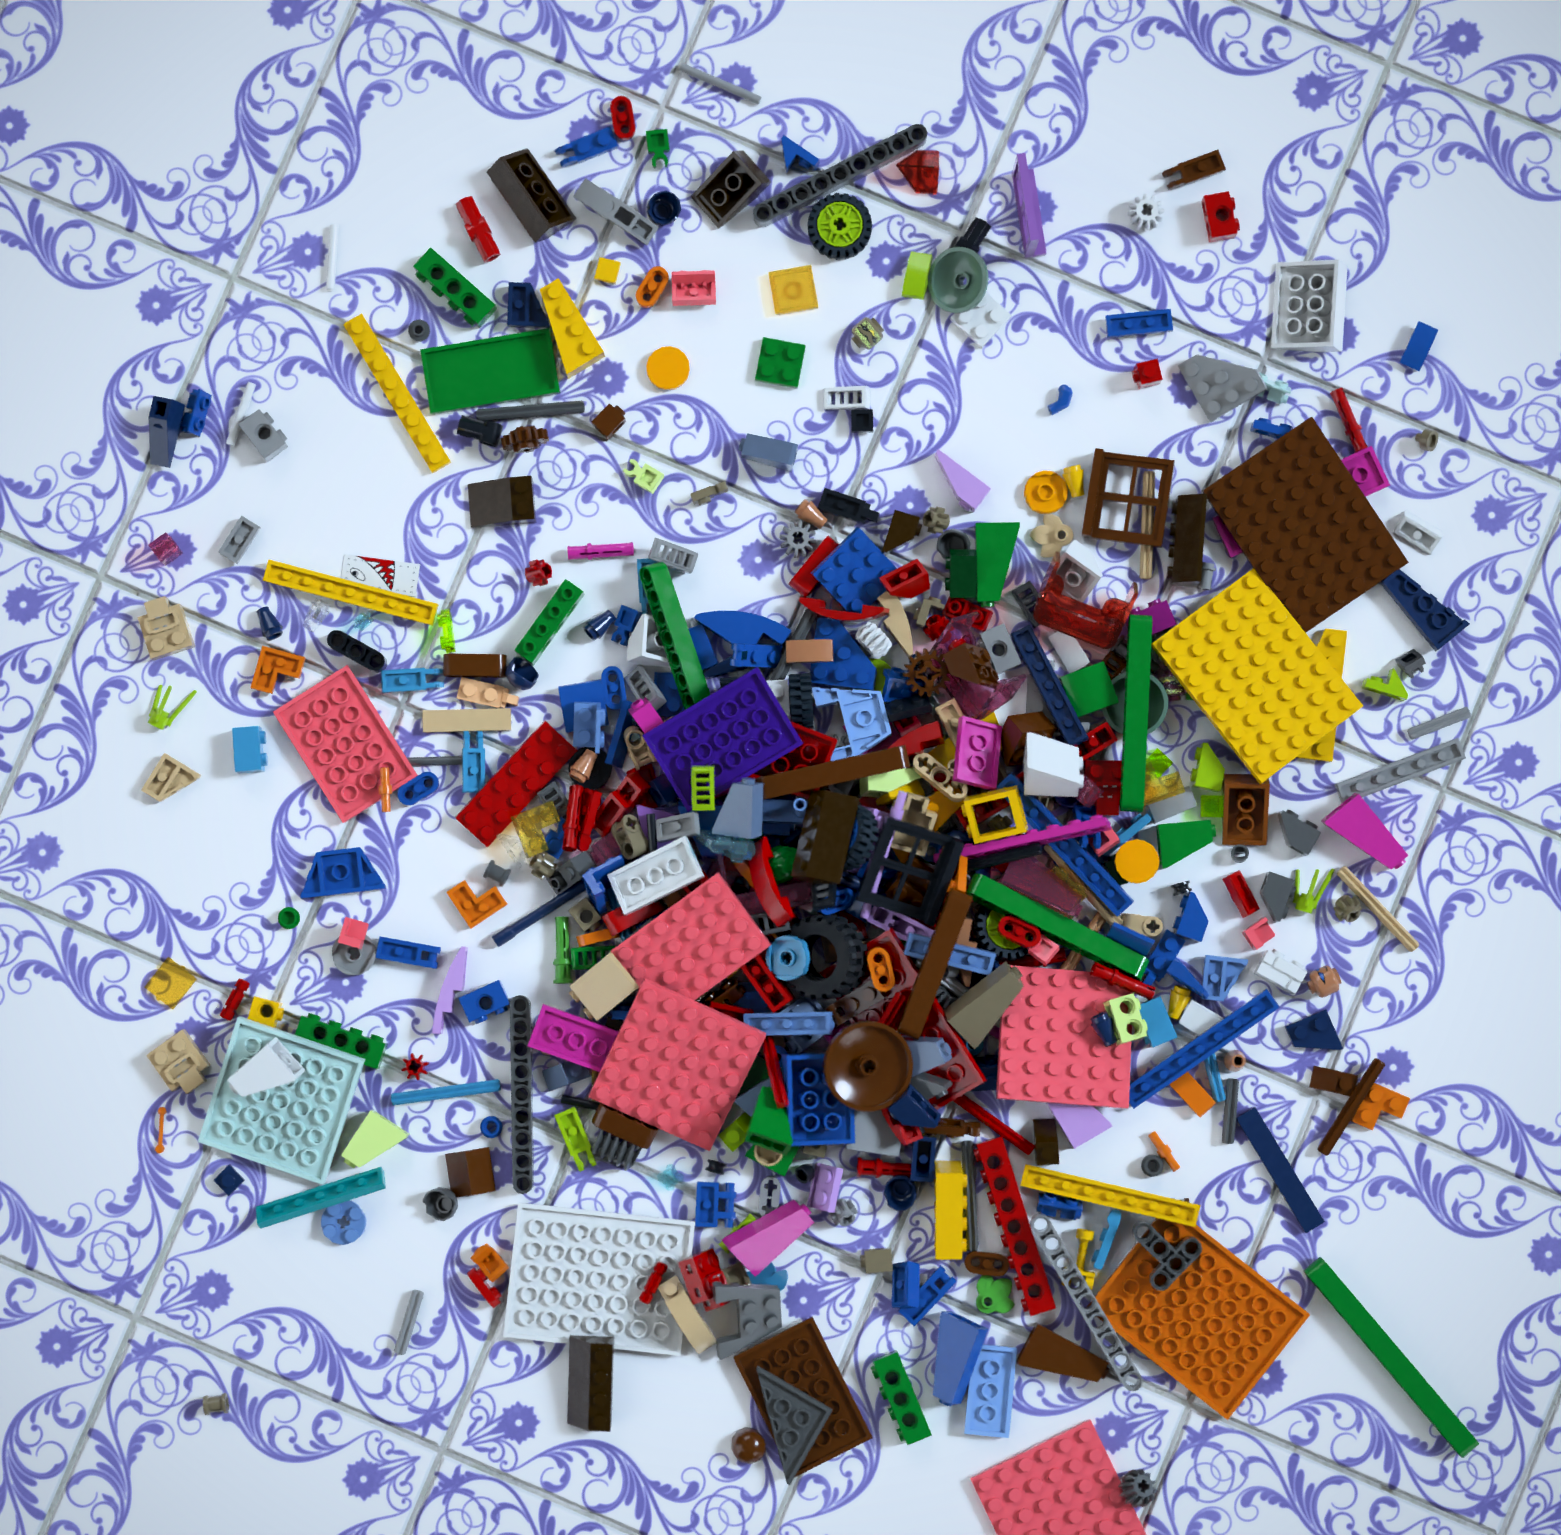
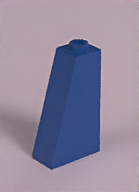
M942 1311L940 1314L933 1396L939 1398V1402L946 1406L961 1404L988 1332V1328L953 1311Z

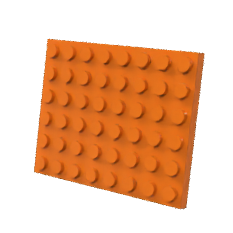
M1155 1218L1151 1226L1173 1247L1187 1236L1197 1238L1202 1246L1200 1255L1167 1289L1159 1291L1154 1289L1149 1282V1274L1160 1262L1137 1241L1097 1292L1095 1298L1116 1333L1228 1420L1310 1314L1198 1225L1193 1227ZM1149 1228L1141 1236L1142 1238L1148 1235ZM1192 1241L1185 1245V1251L1188 1253L1194 1252L1197 1248V1244ZM1157 1242L1153 1246V1250L1156 1253H1161L1165 1249L1163 1242ZM1171 1259L1170 1267L1172 1269L1179 1268L1181 1259ZM1157 1274L1154 1277V1283L1157 1285H1162L1166 1280L1164 1274ZM1092 1300L1089 1302V1304H1088L1086 1307H1089V1306L1091 1305ZM1096 1316L1101 1321H1103V1318L1101 1316Z

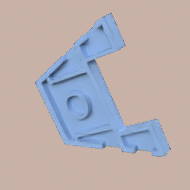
M812 687L816 708L839 703L850 745L835 748L830 761L861 755L892 735L881 691Z

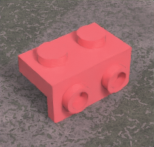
M714 270L671 272L673 306L716 305Z

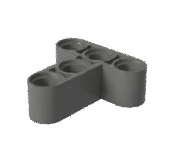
M1138 1221L1132 1228V1233L1136 1240L1160 1262L1149 1274V1282L1154 1289L1159 1291L1167 1289L1202 1251L1201 1243L1193 1236L1183 1238L1173 1247L1146 1221ZM1146 1226L1149 1228L1148 1235L1143 1238L1137 1235L1138 1228ZM1191 1241L1197 1244L1196 1250L1192 1253L1186 1252L1185 1245ZM1157 1242L1165 1244V1249L1161 1253H1156L1153 1250V1246ZM1173 1258L1181 1259V1265L1177 1269H1172L1169 1265ZM1157 1274H1164L1166 1277L1162 1285L1154 1283V1277Z

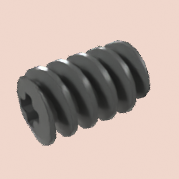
M601 1129L593 1144L592 1154L595 1155L598 1151H601L600 1158L603 1159L606 1155H609V1163L617 1159L616 1166L619 1167L622 1163H625L624 1170L627 1171L634 1165L642 1148L640 1147L637 1151H634V1144L627 1147V1141L623 1140L619 1143V1137L615 1136L611 1139V1134L607 1132L603 1135V1130Z

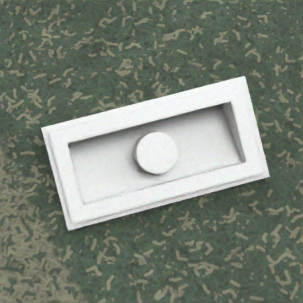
M1407 510L1393 531L1396 535L1430 555L1444 534L1441 530Z
M1068 625L1048 637L1069 673L1080 670L1090 664L1088 657Z
M1191 1000L1181 1014L1179 1024L1200 1035L1222 1020L1223 1017Z

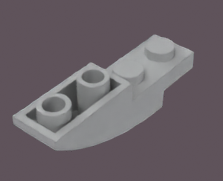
M586 178L573 196L646 246L659 228L642 216V214Z

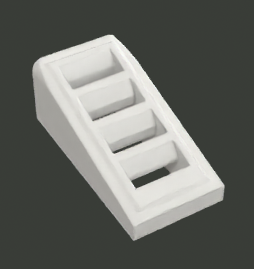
M867 386L824 387V410L870 409V388ZM850 392H853V404H850ZM859 392H862V403H859ZM832 393H835V404H832ZM841 393H844V404H841Z

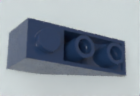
M153 396L148 416L150 464L171 468L185 404L173 399Z

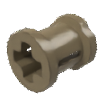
M223 1393L222 1396H203L204 1414L209 1415L213 1412L222 1411L228 1413L229 1399L227 1393Z

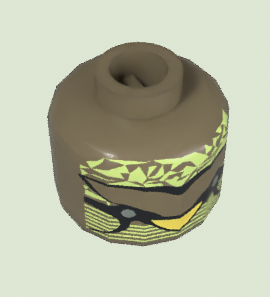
M865 317L852 328L854 336L851 339L859 349L863 346L865 349L870 350L883 339L882 332L884 329L874 317L872 319Z

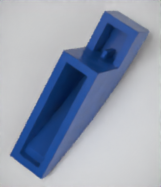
M718 610L699 613L694 617L696 622L703 624L705 628L731 645L732 643L758 644L764 635L779 646H783L792 633V630L776 621L748 612Z

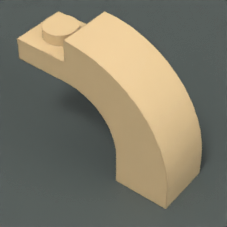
M677 1275L659 1285L658 1289L668 1309L696 1352L700 1354L715 1345L716 1338L708 1324L692 1304Z

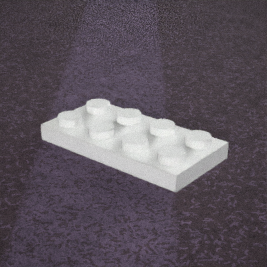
M683 836L607 874L624 915H629L705 877L687 836Z

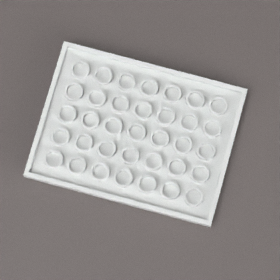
M518 1202L503 1337L569 1344L570 1335L614 1337V1349L681 1356L683 1332L668 1309L659 1289L657 1288L655 1294L652 1295L653 1298L650 1304L641 1302L639 1297L642 1291H645L644 1287L651 1273L655 1271L654 1267L658 1261L668 1266L665 1274L662 1275L663 1278L659 1285L677 1275L688 1294L678 1262L692 1256L695 1221Z

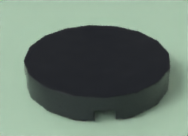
M595 747L580 748L569 760V773L571 771L570 767L583 755L585 750L589 749L595 753ZM600 749V754H597L598 756L594 762L589 780L580 783L570 777L575 785H581L584 789L596 790L608 782L612 773V765L605 763L606 752Z

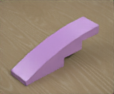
M461 946L441 987L432 1029L434 1034H443L445 1012L454 1013L455 990L464 991L468 947Z

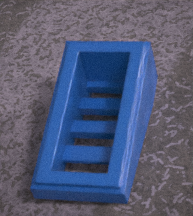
M1175 958L1166 970L1167 974L1197 995L1207 999L1209 995L1204 987L1182 962Z

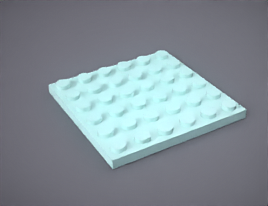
M239 1016L198 1142L324 1185L366 1059ZM275 1037L305 1069L294 1082L244 1097L240 1094H235L230 1089V1083L227 1081Z

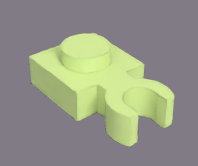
M630 459L629 462L635 467L632 471L624 468L625 475L636 477L634 483L653 494L665 477L664 474L646 463L641 468L636 460Z

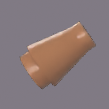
M804 499L795 510V513L798 515L797 518L818 529H821L828 520L811 500Z
M586 749L583 755L570 767L569 776L580 783L589 780L598 755Z
M1231 1050L1225 1055L1224 1064L1228 1070L1238 1072L1244 1068L1246 1057L1239 1050ZM1236 1057H1239V1065L1234 1063Z

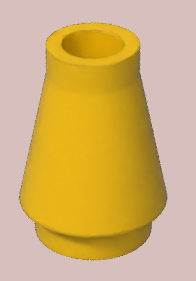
M1080 464L1063 468L1064 474L1062 475L1072 498L1085 495L1084 469H1081Z
M1178 985L1171 989L1168 1009L1169 1017L1180 1019L1181 1014L1192 998L1190 996L1192 992L1190 989Z

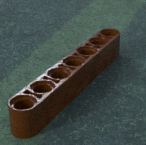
M906 745L766 775L755 778V781L763 783L764 800L908 768L910 763Z
M950 889L899 1021L898 1033L915 1040L919 1039L968 913L972 896Z

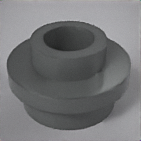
M420 319L411 322L408 327L409 336L417 342L426 340L430 335L428 323ZM417 327H422L423 331L422 333L417 334L415 332V329Z
M1147 1155L1141 1162V1169L1147 1176H1158L1163 1170V1161L1157 1155ZM1151 1161L1156 1163V1167L1153 1170L1148 1168V1163Z

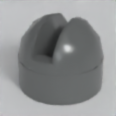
M1238 844L1232 848L1231 858L1233 861L1243 863L1248 859L1249 850L1245 845ZM1244 853H1245V856H1241V857H1235V856H1234V855H1239V854H1244Z

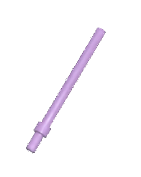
M899 790L895 805L891 807L890 817L902 819L904 813L903 806L907 796L906 792ZM895 831L893 832L887 851L885 853V858L888 857L890 847L895 835ZM882 865L871 891L873 893L877 892L884 870ZM863 904L860 913L861 918L868 919L872 908L871 904Z

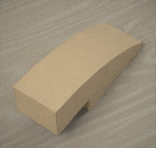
M886 591L877 598V602L881 607L890 609L889 614H887L888 618L883 621V625L907 657H911L913 655V641L906 613L898 597L892 596Z

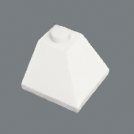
M1074 539L1045 582L1081 606L1103 575L1093 552Z
M642 614L628 640L627 662L642 666H670L653 616Z

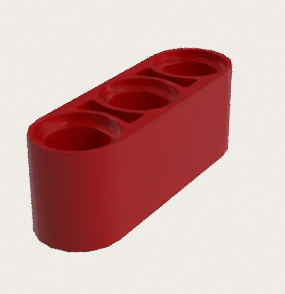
M828 535L794 575L788 585L806 598L819 583L811 572L839 544Z
M661 899V902L651 903L629 915H624L621 907L602 916V919L611 936H615L667 908Z

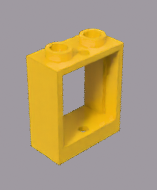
M1017 785L967 796L963 801L964 804H961L963 816L968 817L969 825H967L968 836L973 838L974 844L1027 832L1028 825ZM1008 797L1016 826L979 834L972 805Z

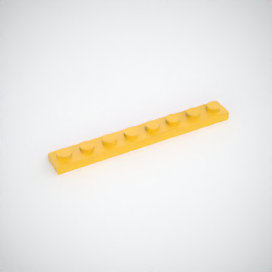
M361 313L344 323V327L431 472L435 473L451 463L450 459L363 314Z
M268 559L263 577L264 582L431 626L434 625L439 606L437 603Z
M1025 1164L1020 1185L1196 1227L1200 1205L1028 1164Z

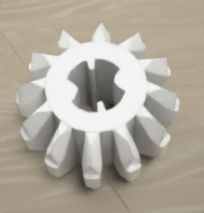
M1144 193L1142 199L1136 196L1134 198L1135 203L1130 202L1129 204L1132 210L1128 211L1127 215L1133 217L1130 221L1131 224L1138 222V230L1141 229L1142 225L1145 226V231H1149L1150 225L1156 229L1158 227L1157 222H1162L1164 219L1161 214L1165 213V209L1158 208L1162 205V201L1159 200L1155 203V195L1148 199L1147 193ZM1143 209L1151 211L1149 216H1147V213L1146 215L1142 214Z
M872 622L863 624L855 634L858 643L875 659L885 656L892 647L889 638Z

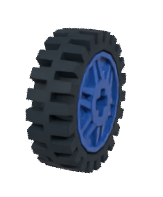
M860 805L857 808L843 870L850 871L853 868H859L860 864L863 865L866 862L865 858H870L871 853L869 851H874L876 847L873 845V842H877L878 839L875 836L878 833V828L875 827L878 825V822L874 819L875 815L871 813L872 811Z

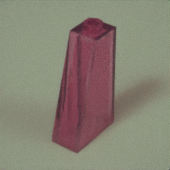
M1034 856L1009 862L1000 884L1071 920L1073 917L1078 918L1083 907L1080 905L1082 897Z

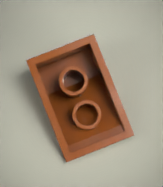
M1224 774L1222 845H1267L1269 779L1260 785L1252 774Z

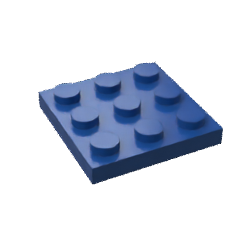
M856 527L811 574L846 612L862 614L863 605L871 606L886 591L879 577L897 568L859 527Z

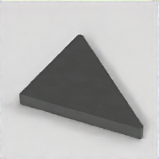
M757 1366L756 1370L786 1483L790 1485L833 1409L762 1367Z

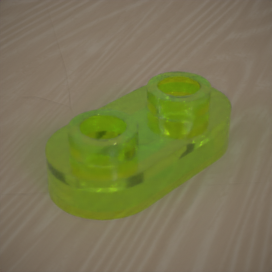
M442 609L441 614L437 615L439 628L443 627L444 635L440 636L441 648L446 649V653L456 652L451 610Z

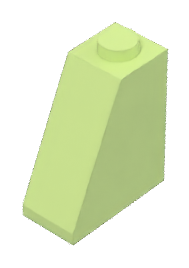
M370 1110L341 1156L345 1158L344 1162L350 1167L355 1168L358 1166L360 1168L408 1138L410 1134L376 1111Z

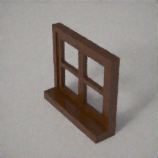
M1095 448L1082 536L1089 539L1162 548L1175 460L1105 452L1104 449ZM1109 464L1133 467L1129 495L1105 492ZM1138 468L1162 471L1158 498L1134 496ZM1104 500L1128 503L1123 531L1099 528ZM1132 504L1156 507L1152 535L1128 532Z

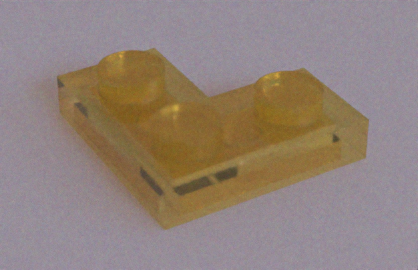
M1146 759L1144 807L1185 793L1178 771L1157 778L1151 759Z
M553 800L511 817L526 858H531L549 850L541 829L560 821Z

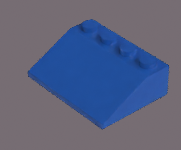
M825 1053L781 1054L782 1077L789 1102L786 1109L793 1141L792 1146L854 1144L855 1112L854 1109L836 1099L829 1090L823 1073Z

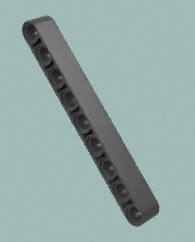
M914 124L759 203L753 210L755 224L759 227H767L923 147L928 134L926 127L922 124ZM914 132H920L923 135V138L921 140H915L913 139L912 134ZM895 142H901L904 148L896 150L892 145ZM875 152H882L885 157L877 160L873 157V154ZM856 162H863L865 168L857 170L854 164ZM836 172H844L846 177L838 180L834 176ZM823 181L827 187L819 190L815 187V184ZM804 191L808 196L800 200L796 197V193ZM780 201H785L788 207L782 210L777 208L776 205ZM760 211H766L769 216L763 220L759 219L757 214Z
M517 995L510 1001L512 1182L514 1190L519 1194H526L534 1187L532 1048L528 1047L532 1035L531 1001L523 995ZM518 999H523L526 1002V1008L521 1012L515 1008V1002ZM518 1021H523L527 1025V1029L523 1034H519L515 1030V1025ZM519 1043H523L527 1047V1053L524 1056H519L515 1051ZM520 1065L525 1066L528 1071L524 1078H519L516 1075V1069ZM519 1088H524L528 1092V1097L523 1101L519 1100L516 1096V1091ZM520 1110H524L528 1114V1120L525 1123L517 1120L516 1116ZM521 1132L528 1135L529 1140L526 1145H521L517 1141V1136ZM520 1155L528 1157L529 1164L527 1167L518 1165L517 1158ZM524 1177L528 1179V1189L523 1190L518 1187L519 1178Z

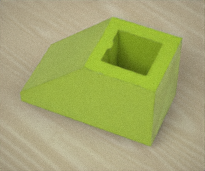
M1202 743L1195 751L1194 760L1198 761L1196 769L1192 768L1190 781L1193 782L1192 787L1220 792L1225 768L1209 744Z

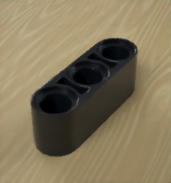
M333 630L328 634L327 644L334 651L372 672L380 673L386 669L387 659L377 650L340 630ZM337 635L343 637V643L340 646L333 645V638ZM356 646H361L362 654L358 657L352 656V649ZM377 656L381 657V665L376 668L372 667L371 660Z

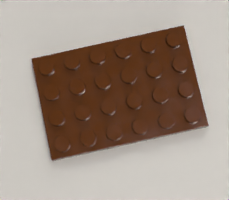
M813 1316L733 1356L774 1441L775 1437L756 1370L757 1366L762 1367L833 1409L795 1477L873 1438Z

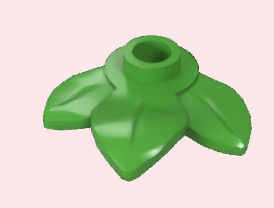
M982 1275L976 1285L979 1294L976 1298V1307L981 1313L990 1314L995 1311L1003 1314L1009 1312L1015 1306V1303L1008 1298L1012 1291V1281L1010 1279L1002 1278L994 1281L992 1276ZM985 1298L991 1301L990 1306L984 1304Z

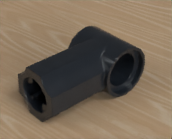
M975 217L965 235L960 237L955 247L969 248L978 253L980 250L979 246L987 236L991 226L983 219Z
M462 415L458 423L457 434L479 440L478 442L491 447H497L503 425L488 420L480 421Z

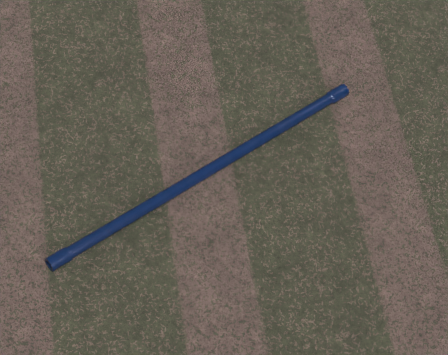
M726 794V795H724V796H721V797H719V798H717V799L723 798V801H724L725 798H727V795H728V794ZM623 857L625 865L635 858L628 860ZM583 879L514 924L505 927L493 935L492 938L498 947L502 946L529 926L586 891Z

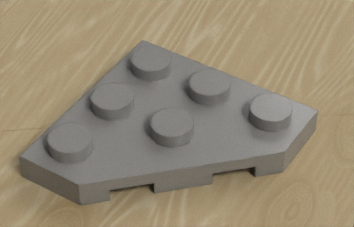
M1199 354L1178 365L1209 422L1215 421L1268 389L1257 369Z

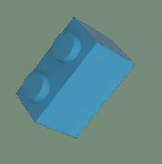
M260 726L232 728L235 772L265 771L264 766H268L267 753L263 752V744H266V732L262 731Z
M1161 996L1140 1003L1141 1010L1139 1011L1141 1018L1146 1021L1148 1027L1147 1036L1143 1037L1146 1045L1149 1044L1153 1048L1178 1038Z

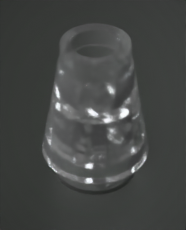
M315 598L314 602L310 603L303 627L315 632L329 615L331 606Z

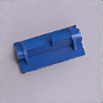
M193 389L192 393H189L186 408L191 409L192 413H184L180 426L182 427V432L192 433L198 437L201 436L205 426L207 411L211 404V394L201 389Z
M1049 1192L1039 1193L1036 1212L1056 1217L1057 1210H1061L1060 1218L1080 1219L1081 1212H1083V1200L1057 1196Z

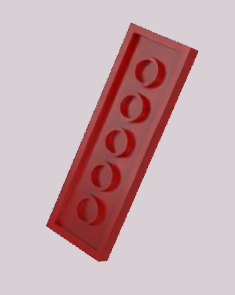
M544 720L462 808L455 818L488 848L578 750Z

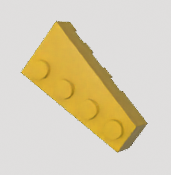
M557 278L541 288L540 292L567 377L570 379L603 359L605 353L561 281Z
M935 1160V1259L962 1260V1252H967V1240L963 1239V1231H967V1217H963V1209H967V1196H963V1188H967V1174H963L961 1160Z

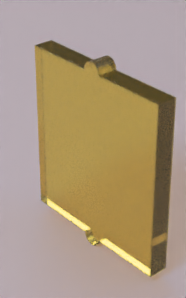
M168 957L144 988L155 995L157 1001L161 1000L174 1010L196 982L197 978L185 970V966H180Z

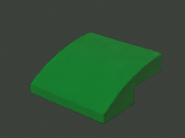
M1104 661L1060 677L1062 687L1078 718L1119 703Z

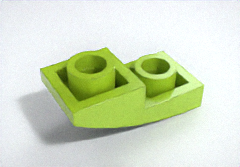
M911 251L904 278L902 297L924 299L928 285V274L933 260L932 254Z

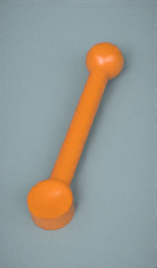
M165 1107L158 1109L160 1118L158 1145L155 1147L157 1153H162L165 1150V1147L162 1145L164 1115L166 1114Z

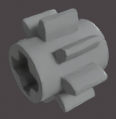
M838 1199L835 1212L828 1213L835 1225L840 1223L841 1226H848L854 1222V1215L858 1211L851 1200Z

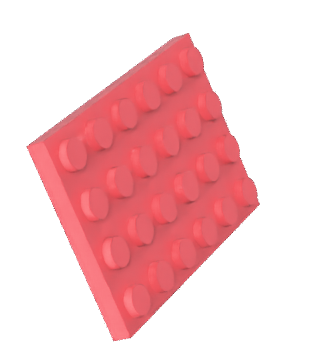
M348 665L273 711L342 823H346L381 800V795H379V785H381L380 768H389L390 785H392V793L418 776Z
M718 872L612 949L611 952L638 984L639 988L644 978L692 1000H696L771 944Z

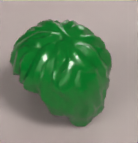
M782 845L773 847L771 849L773 857L768 861L776 884L779 885L793 879L791 873L797 849Z

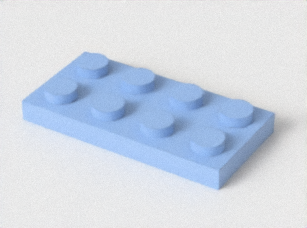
M983 1344L968 1384L964 1434L1009 1438L1017 1347Z

